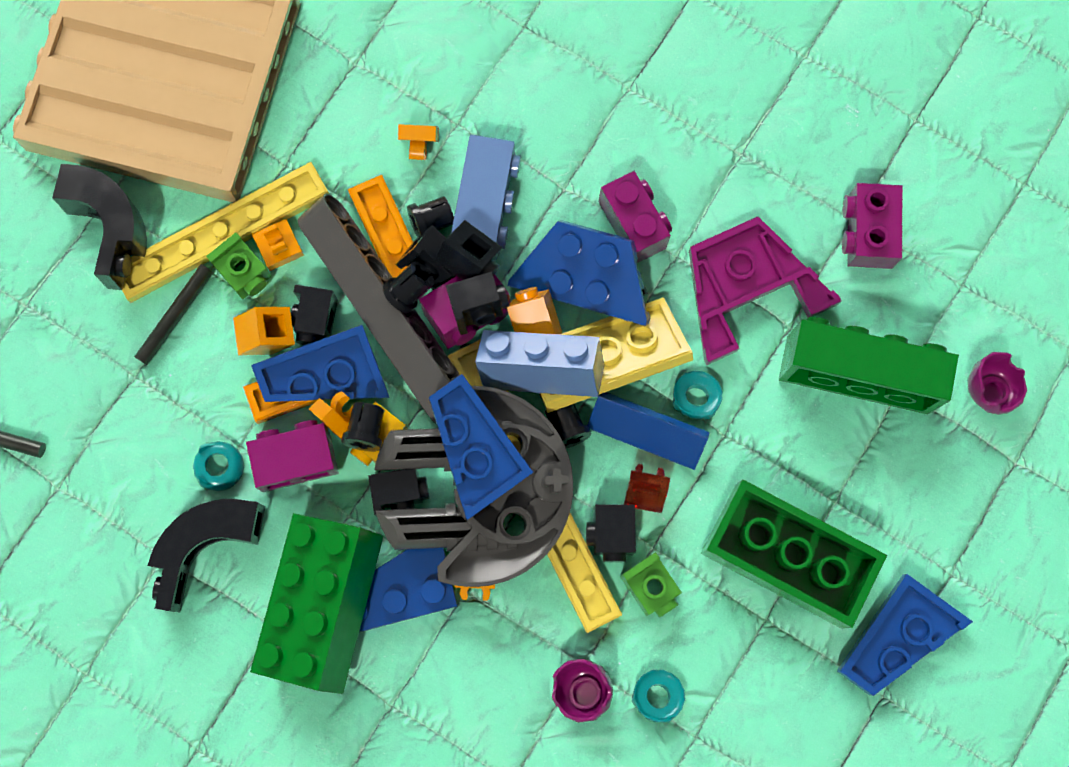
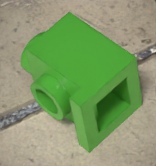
M234 233L206 256L242 300L248 295L254 296L266 287L267 280L272 276L237 233ZM245 261L246 264L243 270L234 271V269H236L240 264H242Z
M656 552L620 576L646 616L656 612L660 618L679 605L675 597L682 592L660 561ZM650 580L660 582L662 588L658 595L649 593L647 584Z

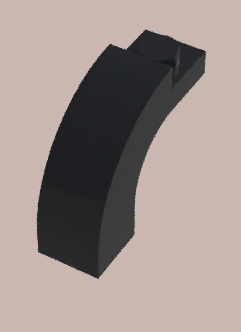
M61 164L52 198L67 215L88 216L102 220L103 238L94 275L107 289L122 290L125 278L130 275L132 269L130 256L145 257L147 236L143 219L128 196L110 177L89 167Z
M220 499L195 506L176 518L159 537L147 565L163 569L162 576L156 578L152 590V599L156 600L154 609L180 613L190 567L197 555L206 547L221 541H237L258 545L265 506L258 502Z

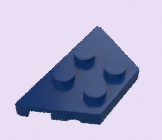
M563 220L557 221L508 280L507 286L520 290L537 287L538 292L549 289L552 299L643 326L648 325L650 321L649 311H646L642 289H644L642 276L638 271L636 263L638 257L635 242L628 238Z

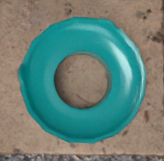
M692 371L685 373L677 380L673 388L674 409L690 418L710 419L715 415L722 402L723 392L719 382L705 372ZM698 388L706 394L707 402L704 405L695 406L687 400L686 392L690 389Z
M217 441L201 445L193 463L194 475L202 488L213 491L228 490L236 485L242 477L244 470L243 457L236 447L226 442ZM214 455H223L228 460V469L220 476H212L207 471V462Z
M651 670L643 674L636 682L632 695V703L636 706L638 712L646 719L654 722H671L680 713L685 702L684 688L680 680L665 670ZM661 686L667 691L669 700L664 708H655L648 702L647 692L650 687Z

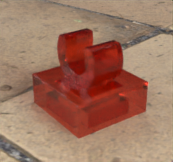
M638 464L635 471L631 470L624 505H635L636 509L662 513L669 490L670 478L664 477L663 468H658L657 474L654 475L643 473V465Z

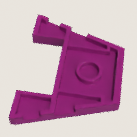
M758 216L697 243L689 249L703 356L706 365L739 350V346L723 314L787 285L792 286L807 317L818 315L842 302L839 295L834 290L830 291L818 279L819 276L810 267L803 265L791 253L792 249Z

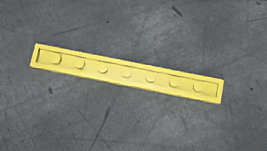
M481 339L448 355L460 375L463 374L471 386H483L475 363ZM508 435L507 437L518 452H520V441L516 437ZM569 513L563 532L547 556L586 633H589L622 616V613L571 513Z

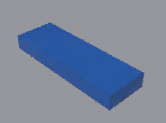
M607 392L599 394L587 425L593 431L695 470L710 434V432Z

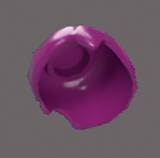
M1007 352L990 353L974 365L967 378L968 392L971 398L988 413L1001 415L1012 412L1023 404L1027 393L1024 378L1025 370L1017 368L1012 364V355Z
M588 659L570 660L554 672L552 676L554 679L552 699L566 718L578 723L594 721L609 709L613 698V685L610 677L601 665Z

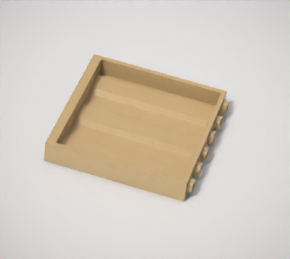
M61 0L56 14H53L50 18L48 26L49 35L45 46L38 52L37 69L34 78L26 86V101L22 112L14 120L13 138L29 152L234 203L241 197L301 5L300 0Z

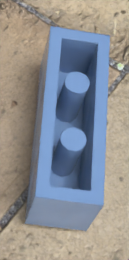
M470 134L452 232L466 220L502 246V249H505L508 227L502 226L504 212L511 213L514 191L509 190L511 177H518L521 156L515 155L514 141Z
M483 330L475 360L482 385L504 391L598 397L604 370L600 338L593 336Z

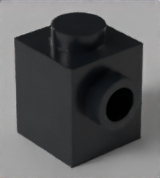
M595 504L593 508V522H586V545L594 546V555H603V562H626V555H634L636 553L635 505Z

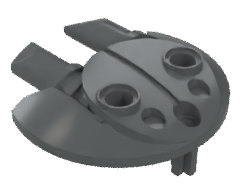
M471 386L507 436H514L520 441L521 450L519 453L533 473L467 521L457 488L453 491L455 503H445L444 508L376 510V515L381 529L395 550L447 548V552L451 551L437 566L438 581L463 587H481L513 579L528 571L548 554L563 532L568 520L573 498V475L569 455L561 437L551 422L538 409L509 392L485 386ZM438 428L391 430L381 446L374 469L444 468V472L451 471ZM508 514H518L524 521V530L518 536H511L504 530L503 521Z

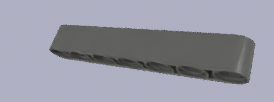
M324 194L298 218V225L427 415L436 424L429 397L460 374L416 310L413 309L410 313H403L388 302L383 293V284L392 278L391 274L344 206L332 195Z

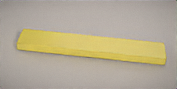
M312 162L146 249L145 257L132 256L131 273L125 278L122 289L126 299L132 303L198 268L200 264L203 265L209 262L206 256L234 233H237L246 242L253 238L252 234L261 231V229L282 220H288L310 208L324 194H329Z

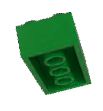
M808 317L807 320L801 319L787 336L779 381L923 414H929L951 401L959 355L947 352L945 346L926 343L923 346L909 344L907 338L899 335L889 334L885 335L884 338L869 334L868 329L859 326H846L845 329L830 326V321L819 317Z
M743 479L735 485L701 552L702 555L841 629L853 628L887 558L886 554Z
M293 513L251 666V673L317 691L344 693L384 535L357 526Z

